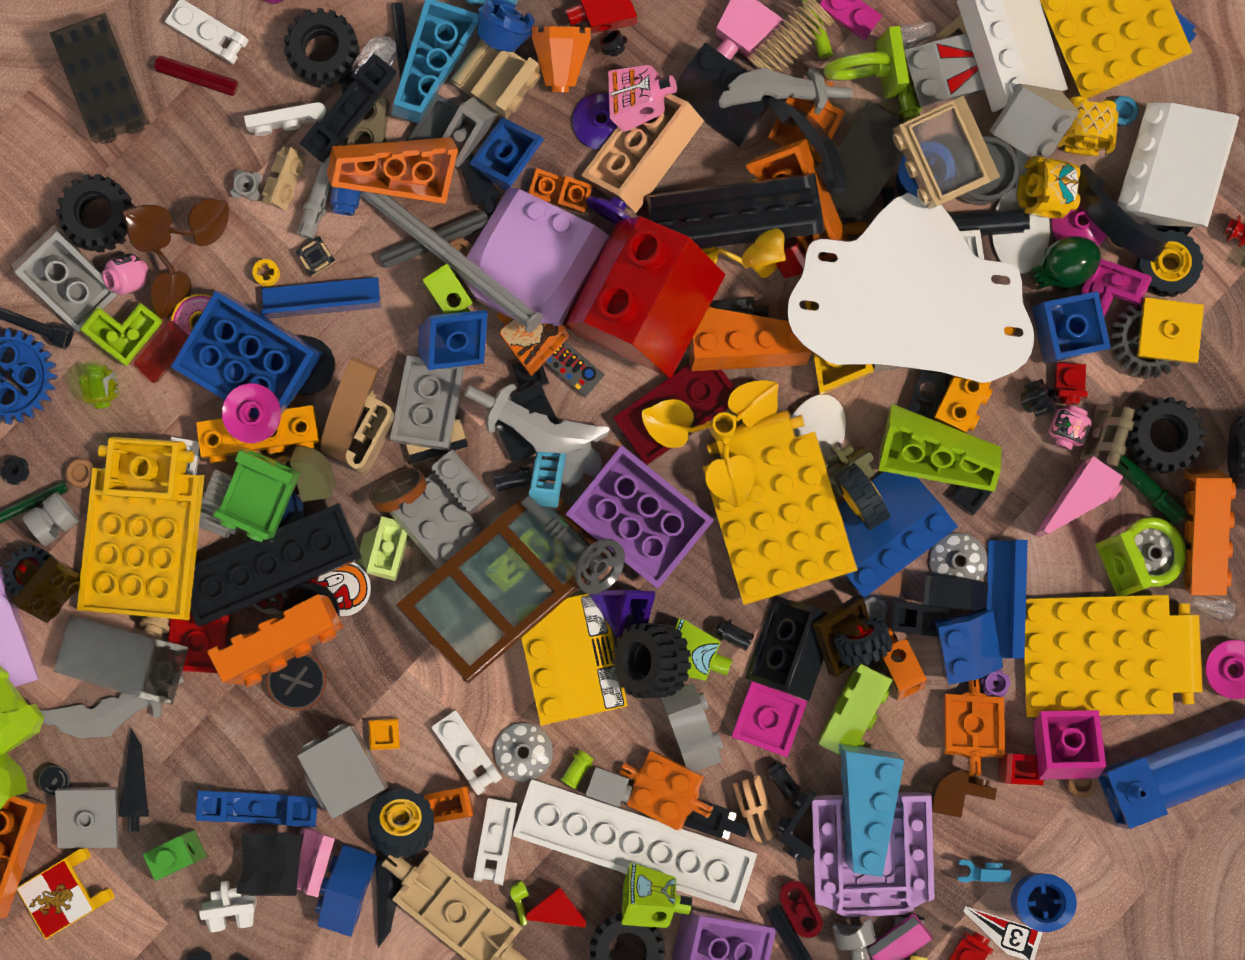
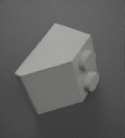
M1020 83L990 129V132L1029 156L1049 158L1066 131L1072 126L1079 111L1061 90Z

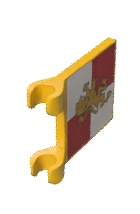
M88 848L75 851L17 888V892L45 940L115 898L110 888L91 898L73 868L91 857Z

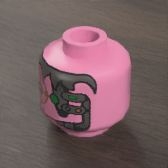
M132 253L110 259L102 272L104 284L108 290L118 295H126L140 290L146 284L148 267L143 260H140Z
M1066 405L1065 408L1056 410L1049 428V435L1056 440V446L1072 450L1073 446L1084 445L1091 427V419L1087 417V411L1072 405Z

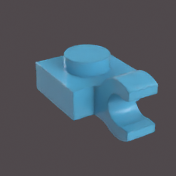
M960 859L957 861L958 865H966L969 868V873L966 876H957V880L960 882H1011V870L1003 868V863L985 862V868H976L969 860Z

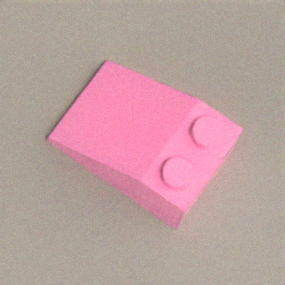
M1094 456L1083 461L1035 532V535L1038 537L1047 535L1102 503H1107L1109 500L1113 501L1122 488L1119 482L1123 476Z

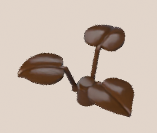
M206 198L197 202L191 208L187 222L191 228L188 230L170 227L172 223L171 215L166 208L160 205H140L123 211L128 237L132 246L140 252L152 251L156 253L168 269V273L161 272L155 276L150 289L152 307L159 318L163 319L171 316L176 305L184 298L190 296L192 288L189 276L182 271L175 272L174 267L160 251L161 248L169 245L171 233L186 236L193 234L194 243L199 246H208L216 242L222 236L228 223L229 206L226 201Z

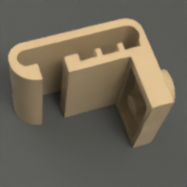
M480 38L450 81L470 97H477L498 112L497 116L500 118L508 119L512 112L515 113L524 100L523 97L529 89L536 85L541 75L539 63L529 57L525 61L514 52L495 50Z
M373 391L367 397L364 406L367 414L354 436L359 444L368 447L370 444L361 463H359L361 459L355 453L349 450L346 452L348 464L360 474L370 471L392 430L395 413L387 404L376 399L377 395Z

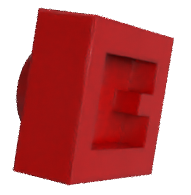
M1055 364L1054 388L1058 399H1062V404L1079 405L1080 400L1088 397V391H1085L1086 364Z
M975 931L972 936L964 932L948 960H985L988 954L991 955L994 950L988 946L990 940Z

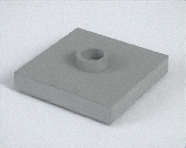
M117 787L57 788L55 790L58 848H117L119 846Z

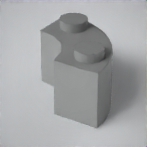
M691 683L676 691V694L673 696L661 697L685 766L698 771L722 762L718 750L723 749V745L718 732L712 733L704 712V710L709 709L704 693L698 694L694 683Z

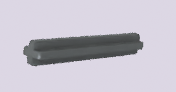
M480 211L439 228L434 232L445 241L450 242L453 239L462 238L483 229L489 219L484 211ZM413 239L380 253L379 257L384 268H390L430 250L416 239Z

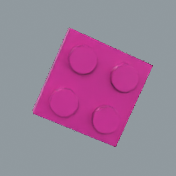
M751 681L731 737L788 757L807 701Z

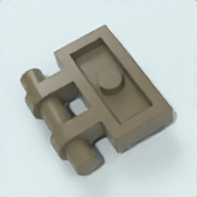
M1096 404L1091 427L1079 460L1085 461L1094 456L1104 464L1107 463L1108 465L1118 467L1120 457L1124 456L1127 448L1124 444L1128 431L1133 429L1134 421L1132 419L1135 410L1128 407L1121 409L1114 405Z

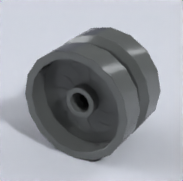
M983 137L1000 178L958 196L969 204L983 206L994 203L1010 192L1018 180L1020 167L1017 155L1009 144L999 138ZM966 144L953 157L955 162V177L951 185L953 190L982 178L977 163L971 155V150L968 144Z

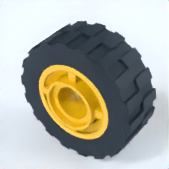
M1160 231L1168 240L1156 261L1152 262L1137 255L1136 268L1137 271L1150 275L1152 278L1148 287L1149 292L1159 294L1161 297H1176L1180 293L1182 295L1197 282L1204 265H1202V261L1204 258L1200 252L1199 244H1196L1191 236H1187L1181 231ZM1163 258H1172L1176 262V269H1166L1162 262Z
M851 464L834 476L845 501L868 530H872L891 517L878 490L857 464Z
M403 788L387 791L386 794L377 797L376 802L372 803L371 810L368 812V829L371 842H374L375 847L381 850L383 854L391 855L394 858H407L413 854L417 855L423 848L429 845V841L433 837L434 813L429 801L425 800L424 796L420 793L417 794L414 790L410 789L403 790ZM399 821H405V822H407L405 825H396V824H395L396 822H399Z

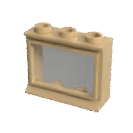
M964 95L893 128L895 133L893 135L894 144L899 151H903L907 160L905 162L906 170L911 178H915L919 187L917 189L918 197L923 205L928 206L929 210L1000 178Z

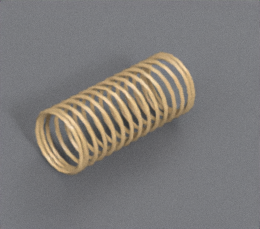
M815 0L802 1L804 8L797 6L801 14L793 11L796 19L788 15L791 23L783 20L788 30L784 26L779 25L782 33L774 29V33L779 39L769 34L773 43L768 39H764L768 47L760 43V47L766 55L760 49L755 48L760 58L754 53H750L747 59L757 69L766 67L769 70L775 71L768 63L769 61L776 69L784 73V70L774 58L785 68L789 66L776 51L791 64H793V60L781 46L795 59H798V56L787 43L799 54H803L789 35L805 50H807V46L795 32L809 45H812V42L797 25L814 40H817V38L803 21L819 36H822V34L808 17L822 30L826 31V28L811 10L828 26H831L834 20Z

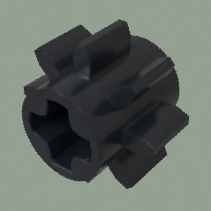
M1043 379L1024 385L1026 392L1021 394V403L1028 413L1034 412L1035 417L1054 411L1052 404L1057 402L1058 397L1051 383L1044 384Z

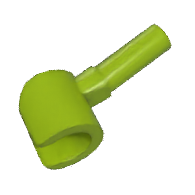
M520 881L511 886L510 894L517 907L520 925L522 926L528 924L522 899L530 895L524 882Z

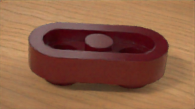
M797 880L784 883L779 891V899L794 930L801 937H815L822 930L823 920L807 887ZM791 890L799 892V898L795 901L790 900L788 897ZM804 917L812 918L813 923L810 927L802 926V919Z

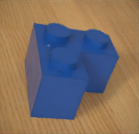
M343 845L339 856L333 855L328 870L332 874L330 878L324 877L319 893L324 896H320L315 913L320 914L318 927L352 937L361 913L364 896L373 876L377 855Z

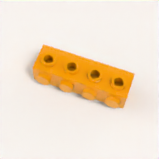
M1005 327L1004 333L1014 336L1017 328ZM953 375L932 420L965 433L968 430L973 431L980 419V415L976 414L980 404L986 405L992 394L993 389L989 388L991 381L980 383Z
M314 405L285 409L281 414L279 426L274 434L258 443H245L234 438L227 431L222 418L196 422L200 455L205 460L209 459L210 464L226 462L228 456H235L239 450L246 448L255 452L268 451V455L285 453V448L305 446L314 449V444L321 443L317 408Z

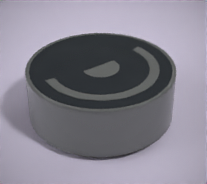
M61 766L47 767L39 777L40 788L44 793L55 796L57 788H69L71 783L69 772Z

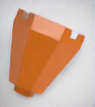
M533 26L532 41L545 85L552 86V92H569V87H575L591 40V28L585 27L584 33H580V27L544 26L543 32H538V26Z

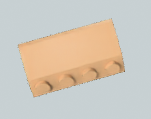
M672 94L664 96L665 111L662 115L625 132L617 126L581 175L610 199L614 196L622 200L627 205L626 209L637 213L646 201V196L651 194L704 122L689 102Z

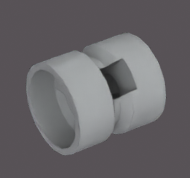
M58 492L45 499L41 509L35 507L23 516V520L29 530L45 547L59 538L61 530L67 532L80 522L73 509Z

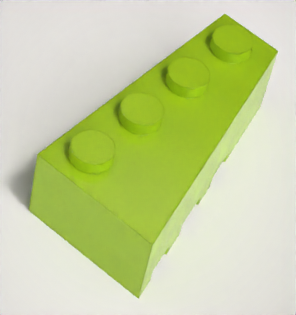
M891 403L880 447L878 471L995 492L1001 471L1002 447Z

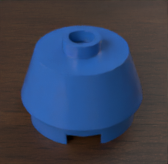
M486 0L484 6L479 8L477 34L489 47L495 50L514 52L533 34L534 17L529 12L523 16L515 9L516 4L510 1L494 0L492 2Z

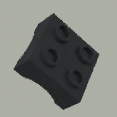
M286 832L242 834L241 845L244 854V865L241 877L237 883L236 894L249 896H296L302 835Z

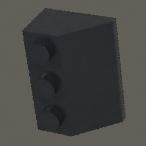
M706 42L687 65L678 80L677 92L672 93V95L689 102L704 122L738 147H740L768 110L770 105L767 100L772 97L764 95L760 101L721 108L719 106V99L723 92L729 91V84L740 74L747 72Z
M774 596L745 679L809 701L824 660L813 624L827 615L828 612Z

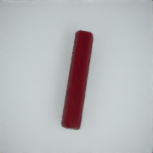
M161 55L157 56L154 63V69L159 73L227 95L234 96L238 89V81Z

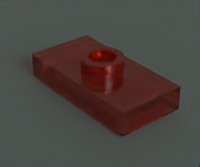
M169 321L133 364L153 384L158 383L171 368L189 335L174 321Z

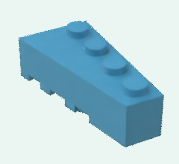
M425 0L391 115L420 123L477 31L479 14L440 1Z
M839 744L842 768L840 769L841 781L843 784L842 802L845 817L846 864L853 873L883 877L904 759L897 752Z

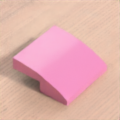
M302 827L299 834L302 836L297 889L302 890L307 895L318 897L335 838L310 827Z

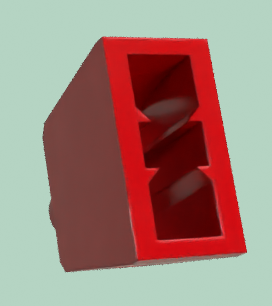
M578 0L579 5L565 10L570 26L587 21L589 28H591V33H599L637 24V14L631 0Z

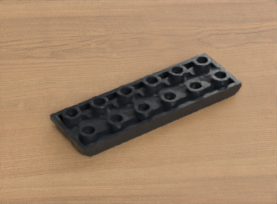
M815 173L646 196L651 221L689 236L701 249L755 242L761 234L775 228L783 232L784 238L814 235L825 231Z

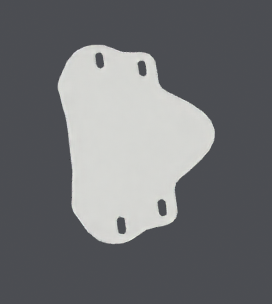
M906 193L888 204L857 240L845 242L819 239L812 242L806 253L803 275L791 293L788 302L789 324L795 336L811 351L829 363L836 365H891L938 371L984 383L1015 372L1027 362L1034 344L1033 326L1023 305L1022 280L1019 271L1009 263L982 260L976 257L942 205L929 210L927 205H923L919 198L910 193ZM820 252L834 253L838 259L836 262L821 261L818 258V254ZM993 275L1007 276L1010 278V284H995L991 281V277ZM802 300L817 302L819 309L816 311L800 308L799 303ZM1004 328H1021L1023 335L1021 337L1006 335Z

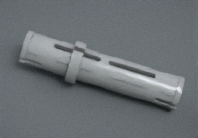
M330 156L323 163L321 162L308 201L304 203L302 208L304 213L296 234L309 240H314L321 217H324L326 213L324 208L332 188L326 175Z

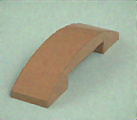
M353 356L350 358L331 405L322 436L320 452L347 463L346 452L347 450L352 452L356 440L354 436L367 397L372 392L379 371L378 367Z

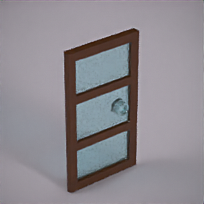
M529 492L397 603V608L467 684L473 681L579 588L575 581V569L579 557L560 540H555V535L550 536V531H545V526L521 504L529 495ZM559 498V504L556 508L541 506L553 518L557 517V522L561 521L563 523L562 527L567 526V531L584 547L588 548L598 541L566 515L570 507L561 498ZM601 552L600 556L605 558V554ZM587 568L586 572L590 575V570ZM581 573L582 581L585 583L588 580Z

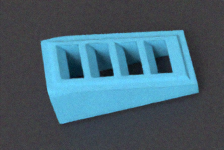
M536 452L529 496L540 506L558 507L566 454ZM542 456L559 458V462L544 460ZM540 468L554 469L557 472L540 470ZM541 479L555 481V483L541 482L538 480Z

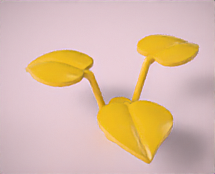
M778 228L768 230L761 234L755 243L747 248L742 258L721 247L703 248L702 250L715 264L718 260V255L722 254L742 264L746 269L751 267L760 278H766L777 269L775 263L785 261V238L783 232Z
M760 380L737 387L731 393L728 400L729 410L737 416L722 412L717 414L712 422L707 421L705 424L696 427H690L693 423L694 415L690 407L683 401L675 399L665 400L642 411V420L647 432L657 443L667 448L683 447L688 441V432L695 433L710 429L712 436L716 440L723 441L724 460H714L708 466L705 474L708 489L716 497L735 507L741 506L747 500L754 485V468L750 460L744 455L729 457V439L733 436L736 429V422L741 419L746 427L752 428L757 421L777 413V382Z

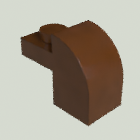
M968 770L947 772L938 779L933 787L931 794L932 812L961 818L965 795L995 800L997 788L989 787L990 781L973 778L972 783H968Z

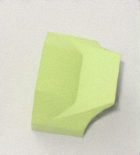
M381 516L379 524L372 530L364 533L359 549L362 559L356 562L366 569L367 574L396 581L407 545L408 534L395 519Z

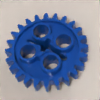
M6 329L4 337L0 333V366L12 373V378L28 391V394L24 396L14 384L6 381V376L0 372V422L4 417L8 425H12L14 417H16L18 422L24 423V414L34 419L35 413L33 409L35 408L44 411L45 409L41 402L43 400L51 402L52 399L47 395V392L57 389L50 384V380L58 378L56 374L50 373V370L57 366L56 363L47 362L52 353L49 351L41 353L45 344L40 341L34 345L35 337L31 334L24 340V332L18 330L14 337L10 329ZM13 349L15 351L14 360L11 363H4L3 356L5 352ZM28 370H35V380L30 384H26L24 382L25 373ZM13 390L15 400L11 404L5 405L3 402L4 394Z

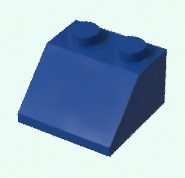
M1098 291L1047 301L1031 307L1044 364L1111 349Z
M992 609L934 621L944 677L949 685L977 680L1003 668Z

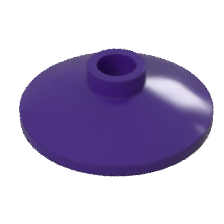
M595 93L585 97L577 105L573 114V129L577 138L585 146L594 150H600L617 128V125L610 119L608 93ZM598 115H605L607 121L599 124L596 121V117Z
M612 196L610 201L598 197H587L586 203L590 208L615 225L618 221L631 218L625 211L626 203Z

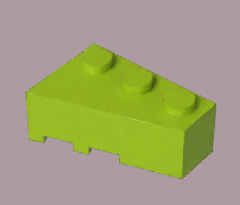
M862 664L860 666L854 665L816 744L841 756L839 744L863 747L865 741L861 739L867 729H872L878 717L875 713L880 703L884 704L890 693L891 688L889 686L892 679Z

